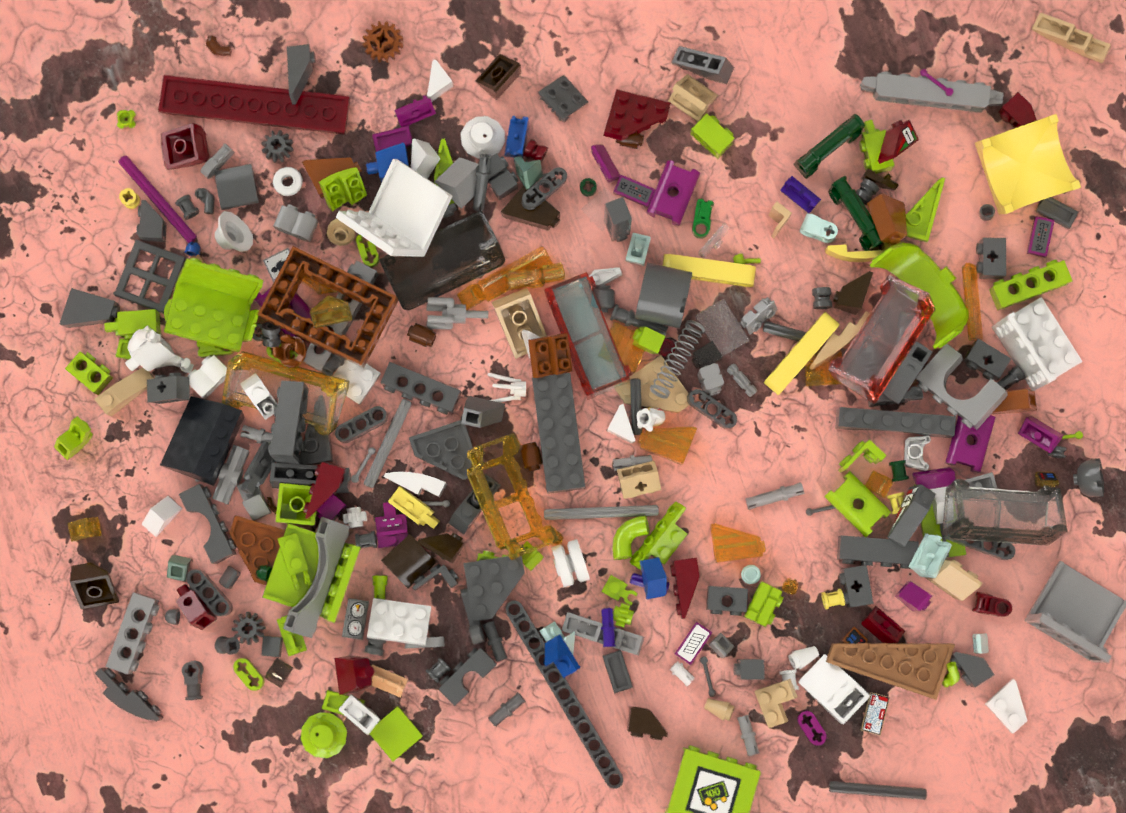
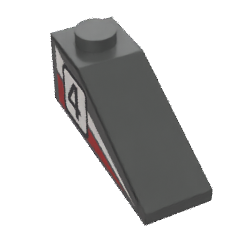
M921 484L909 487L887 538L905 547L928 513L936 493Z

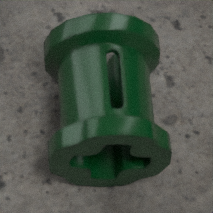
M906 460L889 463L893 473L892 482L909 479L905 470Z

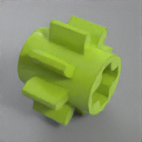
M621 603L620 607L615 606L613 611V619L616 621L615 625L625 627V624H631L634 611L629 610L630 605Z

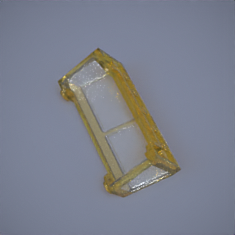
M244 351L228 361L222 397L223 404L237 409L243 406L257 409L240 385L241 382L254 373L261 379L277 404L279 399L277 398V389L281 386V381L304 382L309 388L307 413L303 414L305 423L314 425V429L322 435H328L336 429L349 388V380L328 376L324 373L298 366L289 368L276 360Z

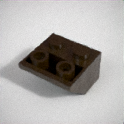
M630 706L627 731L631 732V736L643 737V734H648L651 739L662 740L663 737L668 736L667 731L650 709Z

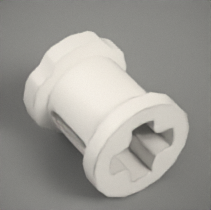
M796 669L779 671V674L782 675V681L791 678L794 689H799V686L796 684Z

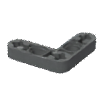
M461 589L463 603L470 624L469 631L473 644L485 642L480 620L472 621L468 589Z

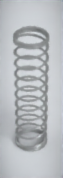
M688 320L685 323L686 328L682 329V334L678 336L679 341L674 343L675 347L671 349L672 353L668 354L669 360L664 361L665 366L660 368L661 372L657 374L658 379H654V385L650 386L651 392L660 398H668L670 391L656 385V380H659L667 387L674 388L672 383L660 379L659 374H663L671 381H677L676 377L663 372L662 369L666 367L670 372L681 375L680 371L667 366L666 362L670 361L674 366L684 369L681 363L670 360L669 356L674 355L678 360L684 363L688 362L682 355L673 353V349L677 348L682 354L691 356V353L686 349L677 347V342H680L690 350H695L694 346L690 343L681 341L680 336H684L688 341L698 344L697 339L684 334L683 331L687 330L698 338L702 337L701 334L705 332L704 327L694 320ZM688 323L698 326L702 331L693 328ZM653 388L660 390L661 392L665 393V395L658 393Z

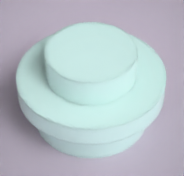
M747 565L743 568L741 577L745 583L755 584L759 581L761 572L755 565Z

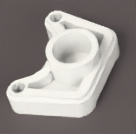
M915 436L905 440V466L921 471L929 469V465L923 460V448L931 441L930 436Z

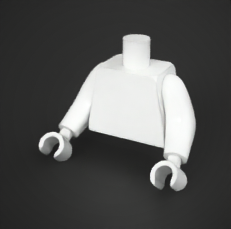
M148 325L144 329L137 330L128 343V351L131 358L125 364L131 371H134L140 365L147 371L165 366H177L183 372L190 373L194 367L190 363L189 358L183 359L175 355L170 344L161 337V334H157Z

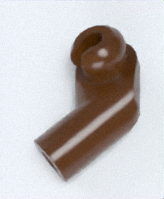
M208 36L206 46L212 54L231 56V46H220L215 36Z

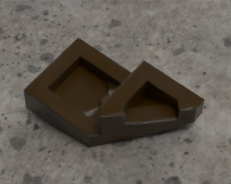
M869 168L861 178L862 180L868 179L883 189L896 190L899 186L898 183L891 180L892 176L887 173L885 178H882Z

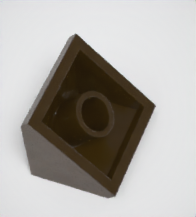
M499 54L475 82L497 100L521 74V65Z

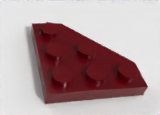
M616 89L603 136L622 141L633 133H641L650 129L656 123L662 124L667 121L671 103Z

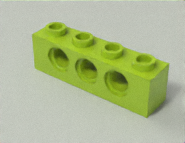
M1056 259L1046 263L1047 266L1040 269L1037 266L1029 269L1028 274L1022 275L1021 272L1011 276L1009 281L1005 282L1002 279L994 282V286L989 291L997 311L1071 283L1073 280L1065 261L1058 262ZM1044 273H1048L1051 276V281L1045 280ZM1026 280H1031L1034 283V287H1028ZM1009 286H1013L1016 289L1015 295L1009 292Z

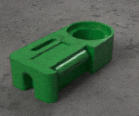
M697 200L692 233L696 238H705L709 233L713 201ZM697 225H704L706 232L698 234L695 229Z

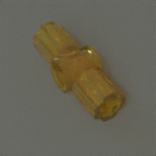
M562 263L546 266L530 265L525 270L506 273V283L509 290L524 287L540 288L545 283L565 280V271Z

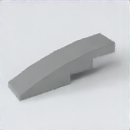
M567 612L561 631L570 634L575 631L576 636L603 644L602 623ZM618 628L614 629L616 647L613 648L639 656L645 637Z

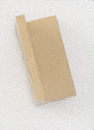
M779 202L774 204L768 215L779 223L771 236L773 238L781 231L792 214L791 211Z

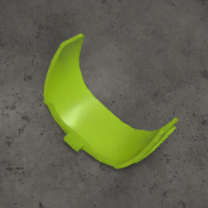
M910 243L892 245L875 257L872 263L869 264L871 268H883L897 276L921 304L930 317L936 332L935 343L932 346L934 349L937 347L940 349L963 331L968 321L969 312L960 294L952 284L957 278L947 266L941 270L919 246Z

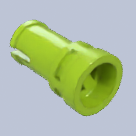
M372 575L374 598L385 600L388 576Z

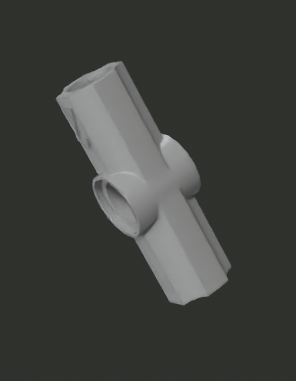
M233 445L227 462L224 463L220 470L219 482L212 499L229 505L234 489L240 483L243 476L242 469L249 455V450Z

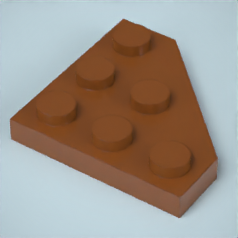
M235 515L229 535L234 541L254 582L267 585L266 581L260 580L256 576V570L261 565L273 567L280 547L277 538L283 537L285 530Z

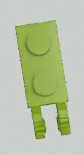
M297 533L277 538L295 590L300 589V583L296 577V574L303 572L305 584L307 586L312 585Z

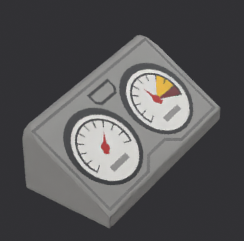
M348 598L342 637L363 640L369 601Z

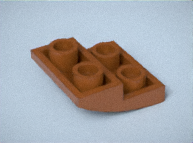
M568 333L528 340L533 378L559 375L572 371Z

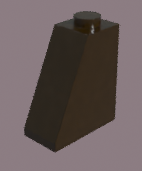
M524 186L501 211V215L506 219L547 231L551 227L555 228L561 221L559 219L560 212L546 200L533 210L525 209L522 206L521 200L523 194L529 189H526ZM535 192V196L532 197L531 199H529V198L527 197V203H529V202H532V203H533L534 198L537 196L536 192Z

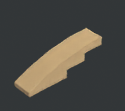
M1043 13L1039 14L1032 27L1033 31L1058 45L1102 64L1111 48V44L1093 38V34L1076 29L1074 24Z
M866 311L857 325L849 322L840 336L832 333L809 368L815 369L838 354L841 349H844L858 335L872 314Z

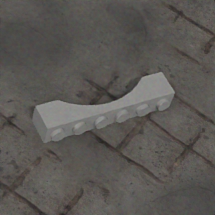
M321 517L315 535L319 552L316 576L306 595L297 605L289 610L283 629L312 638L313 633L317 629V622L322 613L323 604L328 595L332 578L335 575L336 566L341 557L345 540L349 536L350 526Z

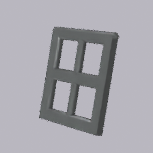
M135 240L116 291L113 292L114 296L150 309H156L164 314L165 305L171 298L186 258ZM140 250L155 255L149 272L134 267ZM161 257L176 262L169 279L154 274ZM131 274L146 279L139 296L124 291ZM151 281L166 287L160 303L145 299Z

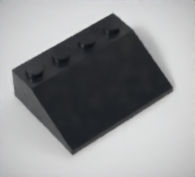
M191 396L160 466L214 486L243 422L244 414L242 410L223 403Z

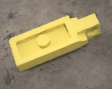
M402 486L398 487L388 501L418 525L424 526L428 524L434 529L439 523V520L432 515L434 511Z

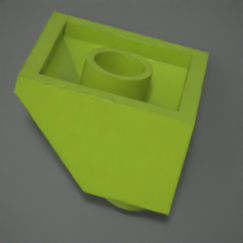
M279 484L276 512L277 523L315 526L316 512L309 519H305L306 514L303 513L306 502H310L312 496L309 494L311 486Z

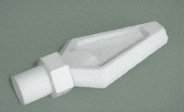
M620 267L597 269L590 276L579 280L578 284L580 288L605 285L620 277L622 272Z

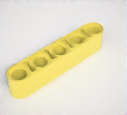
M664 254L662 266L692 272L691 279L743 287L754 286L756 267L752 265L674 254Z
M824 312L767 377L764 384L779 395L840 324L827 312Z

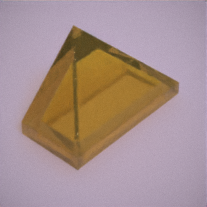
M331 296L325 297L310 310L314 328L353 320L348 302Z

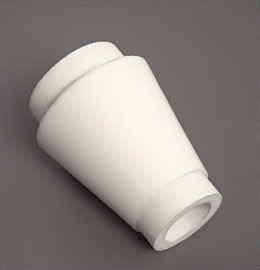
M812 646L792 651V654L788 657L794 669H802L819 657L817 648Z

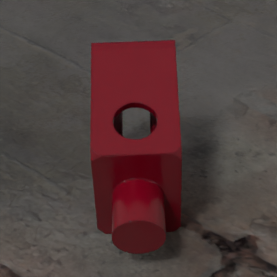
M187 584L177 589L180 598L176 602L190 625L203 630L217 620L215 614L194 590L189 589Z
M351 655L334 658L339 695L355 693L372 686V677L375 671L370 666L368 657Z

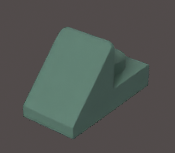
M521 156L514 157L517 176L526 189L531 188L543 176L541 161L525 162Z

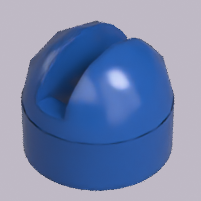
M197 242L188 243L185 249V254L189 256L200 255L201 252L200 244Z

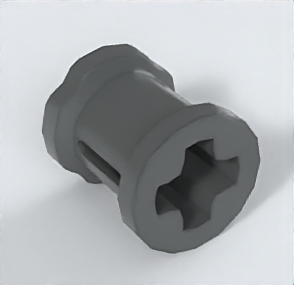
M190 195L182 196L175 202L176 206L182 210L185 220L191 219L199 213V209L195 208L191 202Z
M375 531L362 535L355 534L356 546L361 548H377Z
M221 636L215 641V650L220 654L227 653L232 655L236 654L240 649V642L235 637L227 638Z
M439 657L438 661L430 669H427L426 672L438 683L439 679L447 671H450L451 668Z

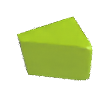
M528 541L514 554H522L523 564L530 571L544 558Z

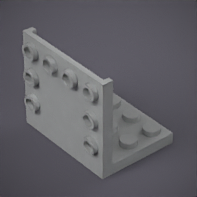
M1059 561L1024 621L1091 662L1109 663L1112 656L1107 653L1108 649L1103 646L1126 608V600L1064 564V562Z

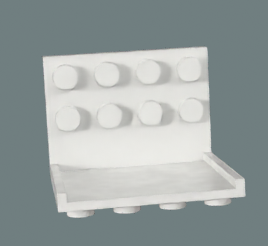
M393 159L369 212L359 210V212L352 210L338 211L336 218L390 256L424 257L451 201L452 195L398 159Z
M1042 297L1019 311L1012 312L992 326V329L1015 365L1024 373V379L1032 391L1052 382L1056 377L1083 362Z

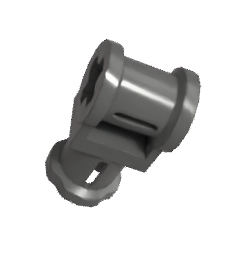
M199 661L187 662L182 667L184 685H187L185 700L203 699L200 683H202L204 668ZM191 667L196 668V672H190L189 669Z

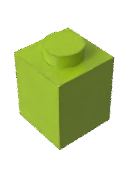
M646 326L639 327L634 332L632 345L648 353L658 354L665 336Z

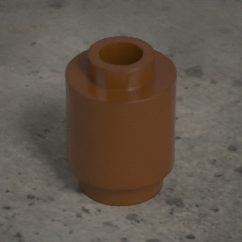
M636 132L629 135L625 140L616 139V143L623 147L638 149V146L643 144L644 135Z
M415 323L414 326L411 325L407 333L409 341L424 347H432L437 333L433 332V329Z
M536 442L521 445L522 450L520 452L524 469H529V472L539 470L540 465H543L539 446H537Z

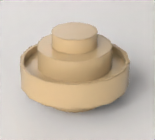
M335 219L328 225L327 236L333 244L344 246L353 241L355 231L340 220Z

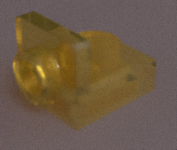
M98 517L83 518L68 523L71 542L101 536Z

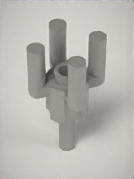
M428 297L426 310L442 311V316L428 315L426 327L430 329L450 330L453 328V323L465 324L466 318H488V311L466 310V305L454 304L453 298Z

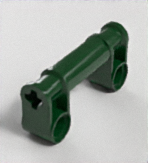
M853 114L850 119L846 120L821 140L807 154L796 160L793 165L805 179L809 178L818 170L820 163L846 141L850 144L862 134V130L865 127L864 122L857 114Z
M843 176L831 185L828 191L829 196L836 205L843 202L862 232L859 238L861 246L865 251H871L884 242L880 240L872 216L857 195L855 189H852L846 181L847 177Z

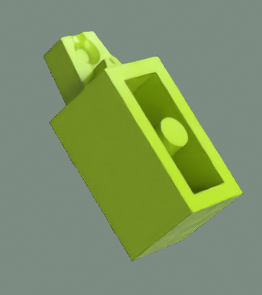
M873 120L865 121V132H862V138L859 141L860 151L864 152L865 170L869 168L876 174L892 171L895 166L893 159L881 164L878 162L886 130L879 131V129H875Z
M156 309L117 312L118 318H115V322L104 323L106 332H115L116 336H121L125 340H130L137 330L144 329L147 325L157 334H161L160 312Z

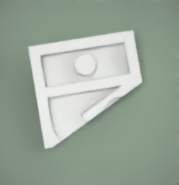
M1011 679L985 703L1012 734L1027 722L1017 683L1014 679Z

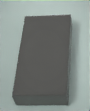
M1052 197L1041 200L1035 210L1040 215L1055 220V223L1067 229L1071 228L1079 213Z
M621 650L604 655L603 660L614 693L633 688Z

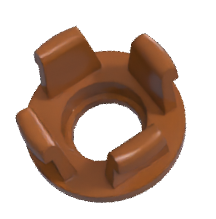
M289 334L281 336L280 339L283 343L281 347H273V356L280 359L281 363L286 367L295 368L299 366L307 354L306 343L301 338L291 337ZM295 347V352L298 353V356L295 359H291L290 352Z

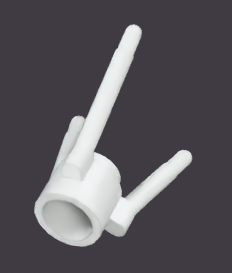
M488 373L489 377L512 382L511 385L493 384L492 386L494 388L510 389V394H514V396L491 401L501 403L520 400L521 397H526V381Z

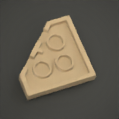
M661 355L614 387L623 402L631 405L630 380L639 378L641 380L642 407L660 408L674 413H679L689 406L687 402V395L689 393L678 378L674 382L663 374H659V378L672 383L674 388L665 386L659 380H656L655 383L670 391L668 398H660L651 392L650 386L654 385V379H658L657 374L661 372L660 368L665 366V360ZM666 367L662 369L663 372L671 374L674 377H676V375L670 372ZM653 388L658 393L665 395V393L661 392L660 390Z

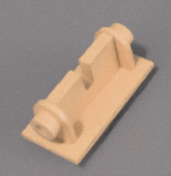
M372 664L375 671L372 677V686L401 698L408 679Z

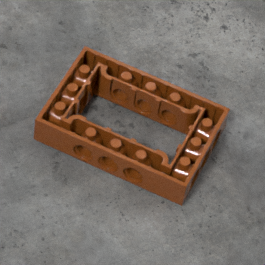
M293 246L258 315L260 318L365 368L399 300L397 296ZM304 276L371 308L369 313L367 312L365 315L366 319L361 329L357 330L356 333L358 335L354 342L345 335H338L328 327H322L313 322L312 319H306L298 315L294 310L288 309Z

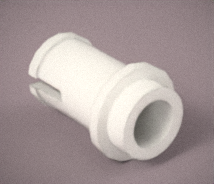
M677 661L670 668L671 674H675L686 687L691 683V680L695 679L683 667V663Z

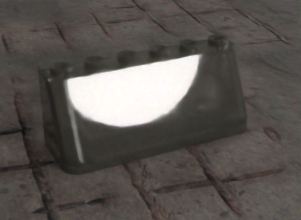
M482 210L443 229L437 230L424 257L390 256L387 254L385 257L380 258L379 261L404 310H412L427 303L428 297H439L501 267L505 262V257L493 230Z

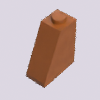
M351 157L302 161L321 199L324 198V194L319 182L324 178L355 167L359 173L362 172L358 162H353Z
M881 193L867 203L882 242L894 245L907 236L904 202Z
M1030 389L1007 391L1008 396L991 415L1037 411L1035 392Z

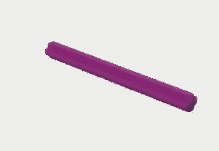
M126 155L122 156L118 161L122 168L187 243L194 242L197 239L194 232Z

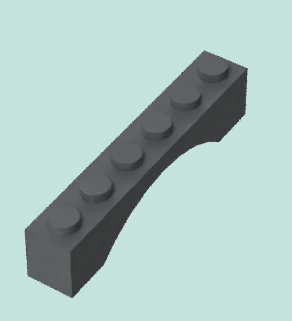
M839 407L836 410L835 429L892 431L951 438L955 436L956 416Z

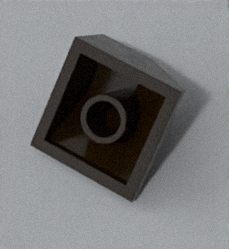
M867 272L843 286L840 291H836L833 302H836L834 308L856 315L862 309L873 272Z
M446 533L421 538L417 541L420 545L452 564L465 545L461 542L463 538L455 533H452V535Z
M93 563L71 566L70 584L80 609L119 603V598L109 572Z

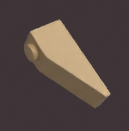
M142 367L109 387L94 400L105 414L112 417L147 389L148 379L155 378Z

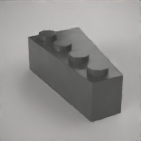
M281 381V386L277 389V398L279 399L278 405H275L274 408L275 424L273 423L271 426V434L273 436L272 442H269L268 452L277 463L302 465L303 460H299V453L304 450L301 432L305 431L306 426L303 414L307 413L309 390L304 382Z

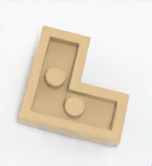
M791 678L754 691L768 728L788 722L781 703L797 698Z

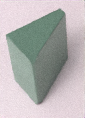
M172 555L168 561L167 578L186 581L191 559Z

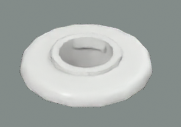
M293 167L281 168L273 177L274 189L283 196L294 195L302 187V176ZM286 177L293 178L292 185L284 186L283 180Z

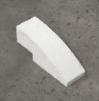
M390 472L384 475L386 479L417 495H420L424 489L440 498L447 485L446 482L419 473Z

